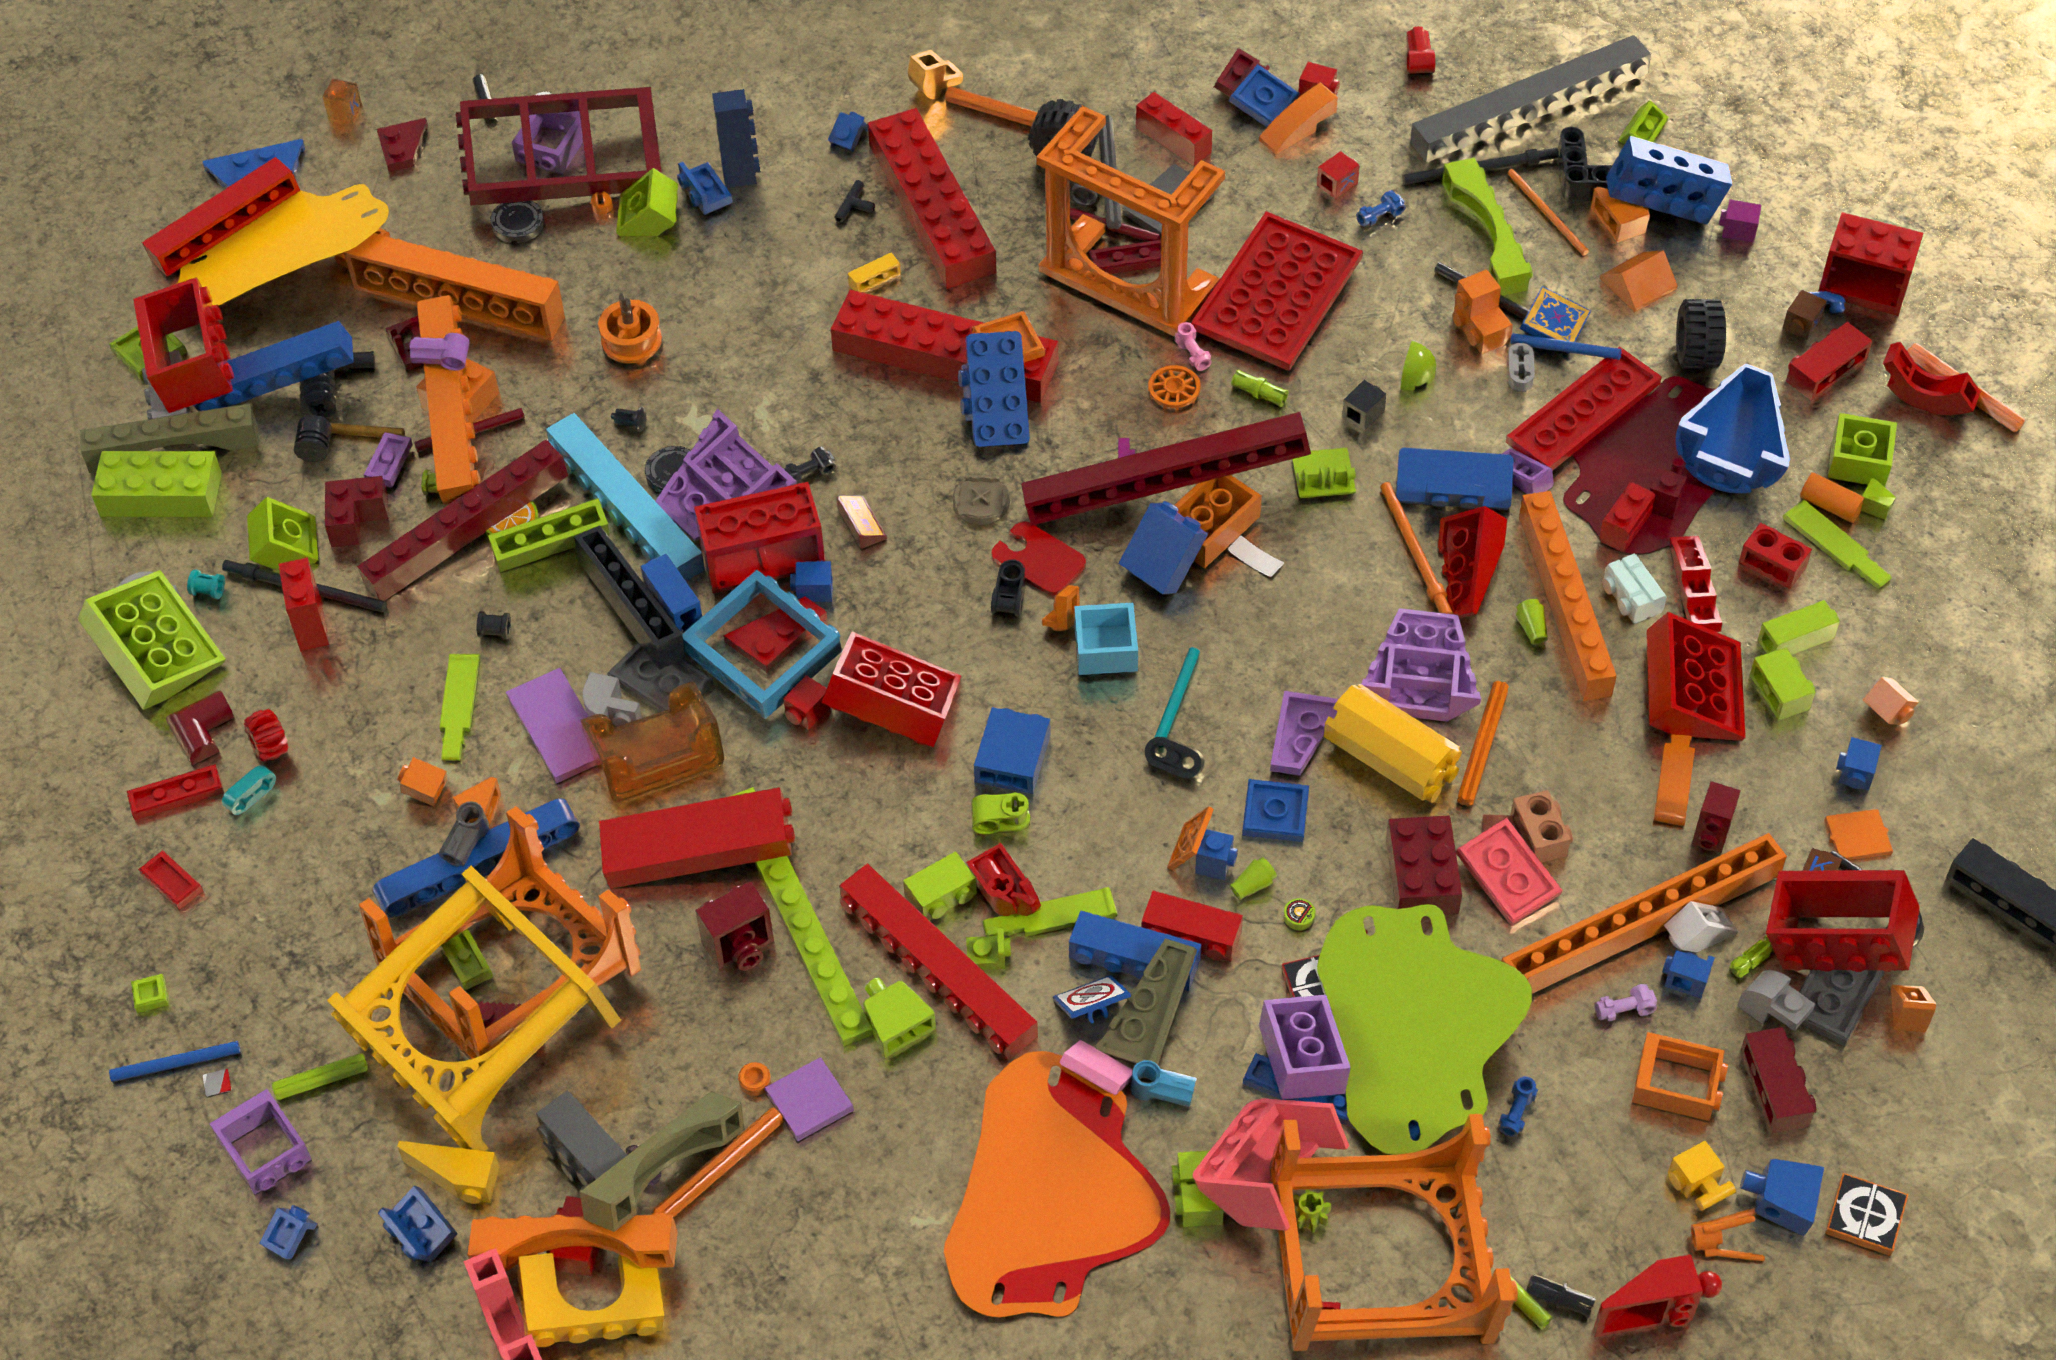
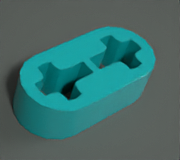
M264 765L256 766L226 791L222 798V805L234 815L244 813L273 788L276 782V775Z

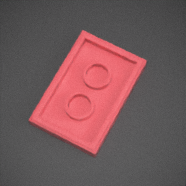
M1507 818L1456 850L1457 856L1511 926L1561 895L1563 891Z

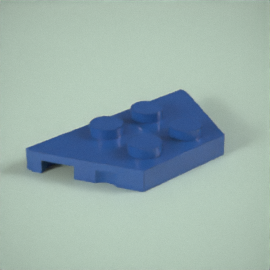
M303 139L208 159L202 162L207 173L211 172L222 187L228 188L274 157H277L292 173L296 172L299 165L298 157L301 152L305 151Z

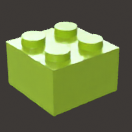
M1839 413L1833 433L1827 478L1867 485L1871 478H1874L1885 487L1892 467L1897 423Z

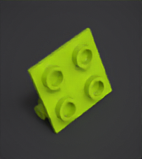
M1347 447L1312 450L1311 455L1292 459L1299 498L1356 493L1354 483L1356 472L1355 468H1351Z

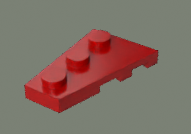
M807 597L798 599L804 608L814 610L822 622L827 619V611ZM779 608L723 636L726 644L768 673L811 633Z

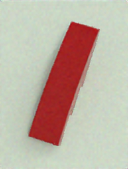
M1699 536L1670 537L1669 542L1674 570L1687 620L1715 632H1721L1722 620L1716 607L1717 595L1710 579L1711 566Z

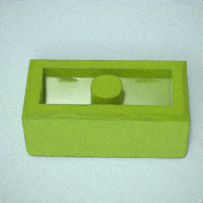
M1649 100L1637 110L1618 141L1625 144L1629 136L1653 142L1669 117Z

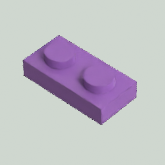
M385 432L364 473V477L383 476L385 486L392 487L412 448L411 438Z

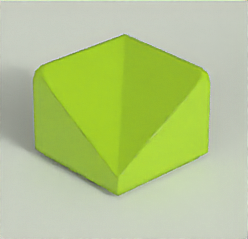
M1871 478L1863 494L1864 500L1861 511L1886 520L1896 497L1880 482Z

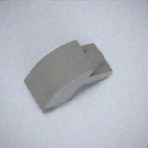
M590 672L584 685L582 696L586 713L595 728L607 733L611 723L620 728L639 729L642 722L639 703L620 699L622 693L619 679Z
M1765 970L1741 994L1737 1006L1763 1025L1771 1016H1774L1795 1031L1813 1011L1815 1003L1789 986L1791 978L1774 970Z

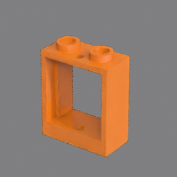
M1647 1032L1631 1103L1709 1121L1712 1111H1719L1723 1092L1717 1089L1719 1082H1725L1728 1064L1722 1063L1725 1050ZM1655 1058L1709 1070L1710 1075L1705 1099L1651 1087L1650 1082Z

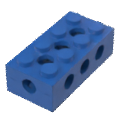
M1629 136L1606 176L1609 197L1706 225H1708L1732 186L1728 164L1633 136Z

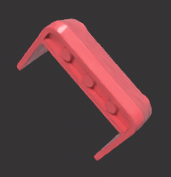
M1265 1098L1249 1102L1243 1107L1194 1170L1193 1178L1197 1188L1242 1226L1287 1231L1290 1225L1273 1184L1269 1183L1271 1181L1269 1166L1283 1120L1297 1119L1301 1147L1298 1158H1311L1319 1147L1346 1150L1349 1144L1334 1105L1332 1103Z

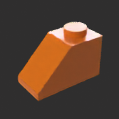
M1594 188L1591 208L1617 243L1646 233L1650 214L1646 207L1609 197L1608 189Z

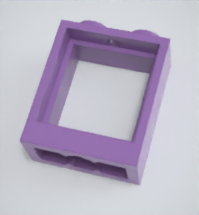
M580 112L529 115L532 141L542 127L566 133L557 149L532 143L535 167L563 174L583 144ZM521 127L512 141L515 161L526 164Z
M268 1089L209 1123L216 1139L254 1195L262 1190L270 1189L279 1179L289 1173L299 1171L307 1162L312 1160L305 1143ZM274 1118L293 1147L251 1173L232 1145V1142L269 1119Z

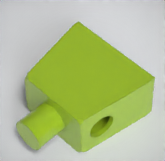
M875 978L865 986V990L870 997L863 1002L864 1013L872 1027L873 1036L884 1058L936 1029L935 1012L903 981H898L886 987L881 978Z

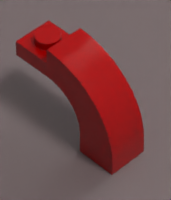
M1901 342L1890 345L1883 365L1891 375L1887 386L1897 397L1915 408L1934 414L1959 415L1974 411L1981 391L1968 372L1953 376H1938L1928 373L1914 362Z

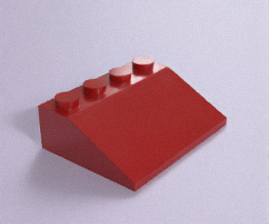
M1667 612L1647 629L1649 725L1672 735L1743 741L1746 738L1741 642Z
M851 631L821 703L828 705L833 710L843 711L856 716L863 722H871L881 726L891 733L911 738L918 744L934 748L962 675Z

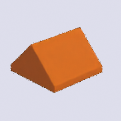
M1664 250L1642 252L1600 275V280L1634 312L1675 291L1678 286Z

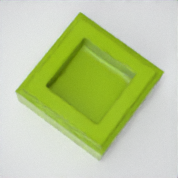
M163 974L131 981L134 1007L137 1013L169 1006Z

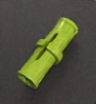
M1239 369L1236 371V374L1234 373L1231 381V386L1253 394L1252 397L1258 400L1262 398L1280 407L1284 405L1289 395L1288 390L1268 383L1267 379L1251 376Z

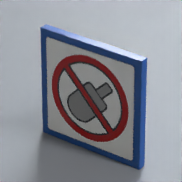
M1109 975L1052 997L1054 1002L1071 1018L1085 1014V1017L1091 1023H1094L1092 1018L1094 1010L1100 1009L1101 1015L1106 1019L1108 1011L1105 1006L1129 998L1131 995L1126 988Z

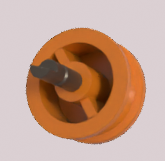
M621 293L619 301L607 307L600 315L598 328L601 335V344L605 354L611 359L621 363L641 364L652 357L660 348L662 334L659 328V317L656 310L650 304L640 300L625 298L623 293Z

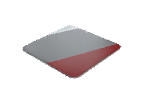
M228 1069L203 1075L206 1096L231 1090Z

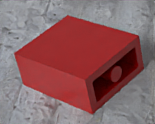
M308 557L279 563L286 611L300 651L329 645L322 599Z

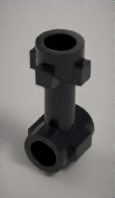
M818 447L810 454L812 460L798 466L790 463L786 465L784 470L797 481V484L802 482L801 476L819 469L822 475L829 474L836 467L835 458L832 453L827 451L825 447Z

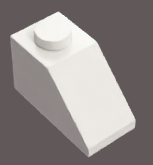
M1690 901L1664 925L1670 933L1669 939L1677 949L1696 953L1731 938L1739 932L1722 907Z

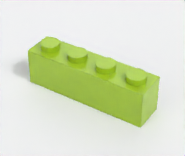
M599 498L493 533L488 535L501 573L576 547L574 536L599 525L608 536L610 534L607 519Z

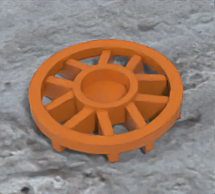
M1170 365L1156 370L1149 379L1148 391L1150 398L1162 405L1163 409L1169 407L1179 410L1180 407L1191 403L1194 404L1200 394L1201 385L1198 376L1192 370L1183 366ZM1172 371H1177L1181 373L1175 376ZM1167 373L1169 377L1165 378L1162 374ZM1157 378L1160 382L1154 383V380ZM1175 398L1176 402H1170L1169 399Z

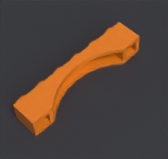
M660 1212L650 1215H635L615 1232L584 1220V1216L566 1217L563 1215H553L547 1218L519 1216L518 1218L506 1219L490 1216L484 1219H472L467 1256L470 1259L496 1248L505 1271H508L518 1264L519 1256L536 1255L560 1247L590 1246L620 1254L640 1268L674 1267L678 1231L673 1215H666Z

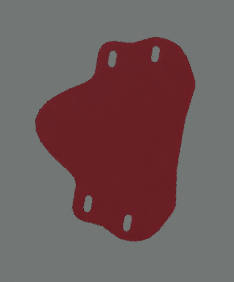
M1679 376L1666 378L1650 396L1642 398L1573 454L1579 465L1580 474L1564 493V504L1571 511L1586 520L1599 537L1604 518L1620 495L1624 493L1629 483L1633 482L1650 490L1659 468L1670 471L1674 458L1683 459L1681 455H1678L1676 449V432L1680 420L1701 403L1702 399L1713 392L1715 388H1707ZM1676 385L1683 388L1676 398L1669 397V392ZM1684 461L1681 475L1686 476L1687 480L1682 500L1673 519L1652 512L1624 553H1650L1670 546V537H1682L1698 510L1716 489L1695 478L1685 468L1686 463ZM1583 491H1589L1591 494L1583 504H1578L1576 498Z

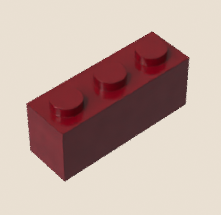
M1783 1027L1746 1033L1741 1052L1771 1134L1809 1127L1817 1107L1813 1095L1807 1092L1804 1069L1802 1066H1798L1795 1060L1793 1040L1787 1038Z

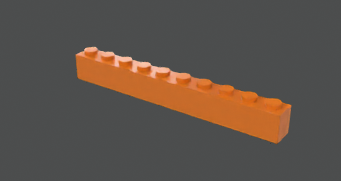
M1767 833L1502 958V962L1515 967L1527 978L1532 987L1533 994L1666 931L1667 929L1664 925L1690 901L1718 906L1777 878L1778 871L1783 870L1787 856L1770 833Z

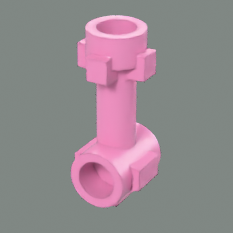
M1188 322L1181 323L1178 326V331L1175 333V342L1181 349H1188L1192 355L1189 357V362L1192 366H1195L1198 371L1207 369L1212 363L1210 353L1208 351L1204 352L1196 343V330L1194 326Z

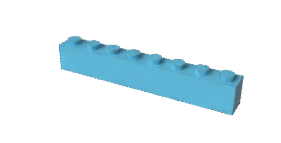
M575 413L546 428L548 441L563 456L567 472L575 474L584 491L589 490L593 494L594 499L599 498L602 508L609 512L612 522L616 526L621 525L632 544L637 543L647 561L667 554L685 581L705 570L703 555L698 547Z

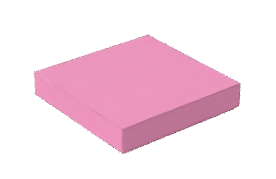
M1079 1040L1068 1049L1059 1062L1062 1066L1113 1095H1117L1131 1082L1133 1069L1082 1040Z

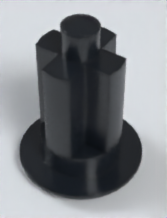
M640 407L637 411L617 408L615 413L612 412L611 419L618 425L636 427L638 432H641L646 426L647 413L644 407Z

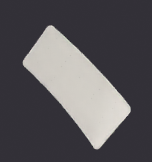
M1239 536L1228 548V551L1238 559L1269 577H1272L1284 564V562L1254 546L1243 536Z

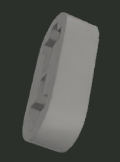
M1525 343L1513 344L1508 352V384L1515 391L1526 392L1533 386L1535 375L1534 352ZM1518 355H1522L1523 362H1519ZM1518 373H1523L1524 380L1519 378Z

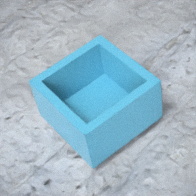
M1134 603L1074 606L1079 675L1138 671V642Z

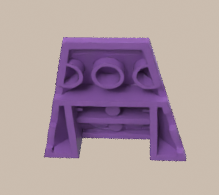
M718 408L713 414V419L708 427L704 428L699 435V440L691 452L689 451L683 459V464L679 470L674 472L656 499V503L694 541L699 539L694 506L797 484V481L779 464L776 463L772 466L739 436L737 426Z
M1399 608L1387 631L1384 643H1381L1375 661H1372L1368 674L1363 679L1361 685L1413 718L1449 721L1481 704L1480 692H1477L1476 678L1470 667L1471 660L1469 653L1465 649V638L1458 615Z

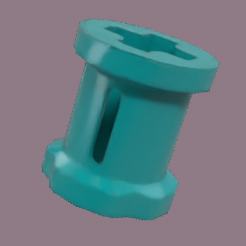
M196 569L191 571L187 581L188 594L193 596L204 594L210 595L213 599H220L224 593V575L202 574L200 570Z

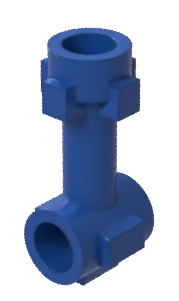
M1389 190L1381 197V204L1373 208L1371 206L1368 208L1366 206L1361 207L1356 213L1357 221L1364 227L1376 224V218L1387 212H1390L1394 217L1399 216L1406 209L1405 201L1399 194Z
M1527 1076L1521 1077L1514 1082L1511 1092L1514 1094L1513 1104L1509 1114L1502 1113L1499 1124H1501L1499 1127L1500 1132L1509 1137H1517L1519 1131H1523L1525 1122L1520 1119L1526 1105L1535 1101L1538 1093L1535 1081Z

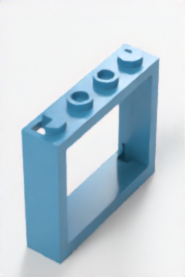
M758 570L752 573L683 633L685 653L765 719L784 703L783 698L806 675L813 678L842 652L839 638L840 633L834 626L824 624L814 610L804 608L794 594L784 592L771 576H764ZM760 593L820 640L816 646L765 691L704 642Z

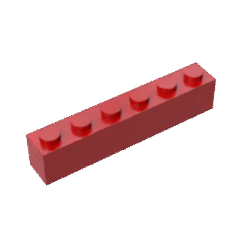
M274 157L149 237L142 244L151 262L168 277L301 190L292 171L277 157Z

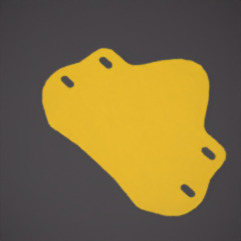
M364 184L354 185L328 196H318L305 191H299L199 256L207 255L206 259L195 264H190L189 262L180 268V279L177 284L197 277L202 287H208L213 300L211 303L213 305H221L268 281L357 247L386 222L389 208L385 202L373 197L369 188ZM353 192H358V194L354 197H351L347 200H341L346 195H349ZM373 209H378L376 213L361 218L362 214L369 212Z

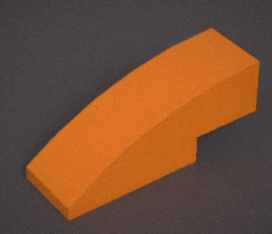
M1322 83L1317 84L1282 111L1259 136V141L1275 155L1279 154L1316 132L1317 123L1336 113L1338 97Z

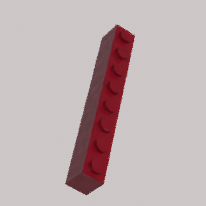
M545 439L358 565L357 568L364 585L376 599L387 600L477 539L486 530L568 477L563 456Z

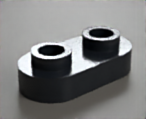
M1163 736L1155 737L1146 744L1145 757L1151 765L1182 778L1196 777L1204 768V757L1195 748ZM1160 746L1166 748L1167 753L1165 757H1161L1158 753ZM1188 757L1194 760L1192 768L1186 766L1185 762Z

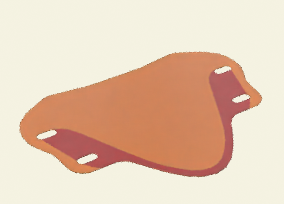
M1035 1051L1025 1053L1011 1061L989 1083L985 1092L981 1135L963 1202L944 1245V1255L951 1283L959 1298L972 1310L987 1316L1006 1317L1027 1312L1058 1317L1068 1316L1078 1307L1085 1276L1092 1268L1129 1256L1153 1245L1165 1233L1170 1223V1206L1164 1191L1151 1173L1122 1142L1121 1130L1127 1108V1100L1123 1091L1121 1090L1117 1095L1111 1094L1059 1063L1062 1055L1053 1052ZM1053 1066H1058L1061 1069L1056 1086H1051L1048 1083ZM1109 1096L1112 1099L1110 1114L1107 1117H1103L1100 1115L1102 1100L1104 1097ZM1058 1282L1066 1284V1292L1062 1303H1055L1053 1300ZM997 1283H1002L1005 1286L1002 1302L999 1305H995L991 1301L994 1286Z

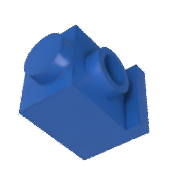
M1678 950L1675 951L1674 956L1667 955L1662 973L1668 974L1665 987L1701 999L1715 957L1709 955L1708 959L1705 960L1693 953H1684Z

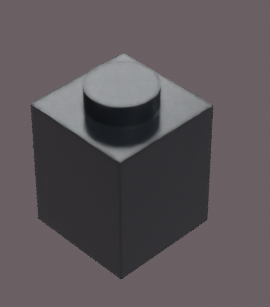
M1363 380L1344 398L1342 418L1365 431L1385 412L1387 393L1378 386Z

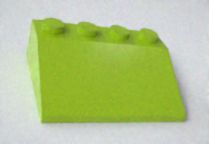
M161 570L85 599L78 617V621L143 710L171 698L223 664L226 660Z

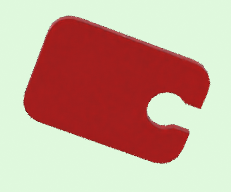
M1027 521L1018 522L1009 530L1010 536L1026 542L1027 546L1023 550H1010L1007 544L999 541L991 551V557L998 565L1007 560L1014 559L1020 561L1025 567V581L1042 592L1053 596L1070 585L1086 567V559L1083 554L1037 526H1031V523Z

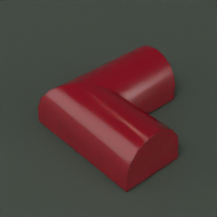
M219 690L168 715L166 721L191 765H194L219 752L208 731L233 719L234 715L225 696Z

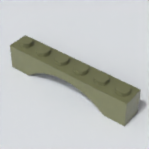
M250 403L80 430L81 454L89 473L97 472L101 451H149L159 447L178 444H203L230 451L259 446L257 423Z
M712 1091L580 1191L584 1220L613 1232L619 1229L637 1214V1206L642 1192L649 1182L662 1170L689 1155L724 1146L745 1129L741 1102Z

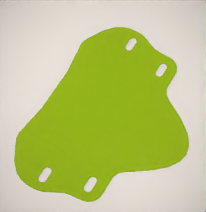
M1370 905L1345 913L1335 921L1326 935L1317 963V972L1331 1006L1333 1017L1351 1067L1346 1086L1347 1116L1356 1130L1372 1146L1385 1154L1398 1155L1425 1150L1446 1132L1465 1125L1469 1114H1482L1483 1116L1486 1112L1488 1098L1482 1076L1483 1066L1514 1033L1526 1017L1532 1002V987L1527 978L1515 967L1492 957L1456 947L1450 939L1445 915L1435 905H1419L1403 909ZM1367 916L1372 917L1374 921L1375 933L1372 936L1367 935L1365 931L1364 919ZM1424 916H1428L1431 919L1433 928L1431 935L1423 933L1421 919ZM1464 1089L1471 1092L1473 1107L1470 1110L1464 1109L1462 1104L1461 1092ZM1411 1120H1416L1419 1125L1421 1137L1417 1141L1412 1140L1410 1137L1408 1123Z

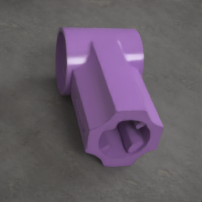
M449 333L444 338L414 337L413 340L411 339L409 347L410 359L412 363L441 364V366L449 370H462L466 364L470 341L466 336L459 333Z

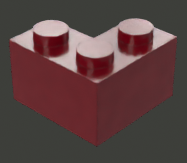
M383 476L325 481V529L331 547L360 545V522L389 519V499Z

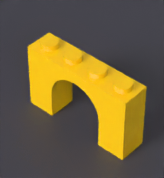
M553 1253L519 1256L517 1275L525 1336L531 1334L537 1347H547L555 1342L569 1341L571 1343H582L588 1339L600 1337L613 1340L628 1334L648 1336L657 1331H662L664 1309L658 1269L640 1268L631 1260L619 1254L618 1267L622 1288L621 1295L612 1305L604 1309L585 1311L567 1303L559 1293Z

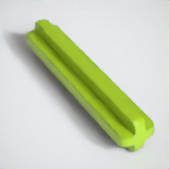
M359 1053L274 1081L272 1083L273 1093L276 1099L280 1100L368 1070V1065L363 1053Z

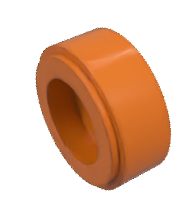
M758 1062L748 1063L743 1066L738 1074L740 1089L749 1096L764 1094L765 1087L771 1084L769 1069L764 1064Z

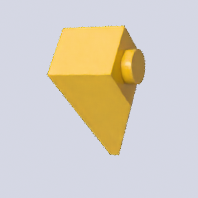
M407 1141L398 1142L397 1147L404 1163L458 1199H462L470 1204H477L480 1201L491 1202L500 1168L495 1152Z

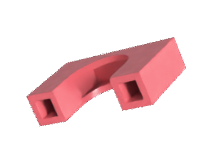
M496 1248L463 1261L501 1359L542 1360L532 1335L525 1336L523 1317Z

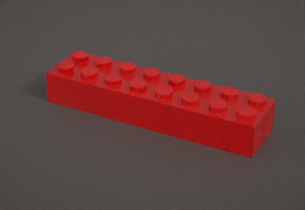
M917 107L867 122L869 146L946 289L997 273L996 250Z
M849 290L830 329L832 350L958 382V371L962 370L961 366L967 363L965 339L967 335L972 334L973 326L983 324L984 322ZM1038 336L1045 349V356L1024 362L1026 399L1041 403L1059 363V344L1057 340Z

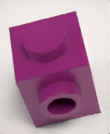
M1729 199L1727 210H1721L1718 224L1723 226L1722 237L1754 243L1762 205Z

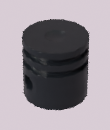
M307 415L299 419L293 448L294 454L307 462L323 461L328 454L332 432L331 423L318 415Z

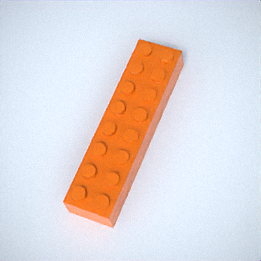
M377 233L372 234L357 247L344 252L353 287L358 291L416 306L417 301L450 295L453 304L459 305L462 318L549 341L553 340L565 319L559 283L557 280L549 277L533 275L525 271L479 261L475 258H467L448 251L432 249L424 245L405 242L401 239L378 235Z

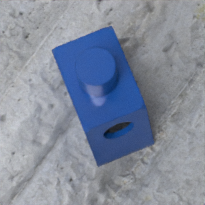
M1771 1159L1763 1170L1762 1175L1745 1170L1741 1179L1740 1189L1758 1194L1755 1205V1212L1758 1215L1799 1235L1805 1236L1814 1223L1824 1167Z

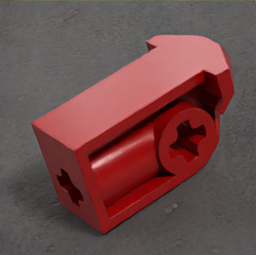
M1002 843L966 862L968 868L976 877V886L997 914L1009 916L1017 913L1018 915L1028 916L1041 910L1039 898L1030 880L1024 876Z

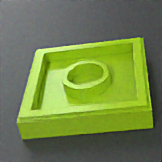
M137 326L109 343L111 351L142 381L144 379L142 369L145 368ZM173 333L166 335L169 352L179 350L181 356L187 353L186 346Z

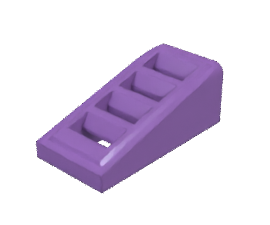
M1512 448L1502 453L1513 457L1515 461L1513 464V484L1524 493L1545 492L1553 486L1554 481L1551 468Z

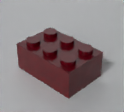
M1450 815L1388 819L1386 844L1395 909L1419 905H1435L1442 910L1444 915L1459 914L1462 889Z

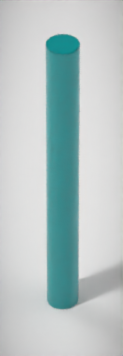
M1191 647L1188 650L1155 737H1168L1200 654L1197 648Z

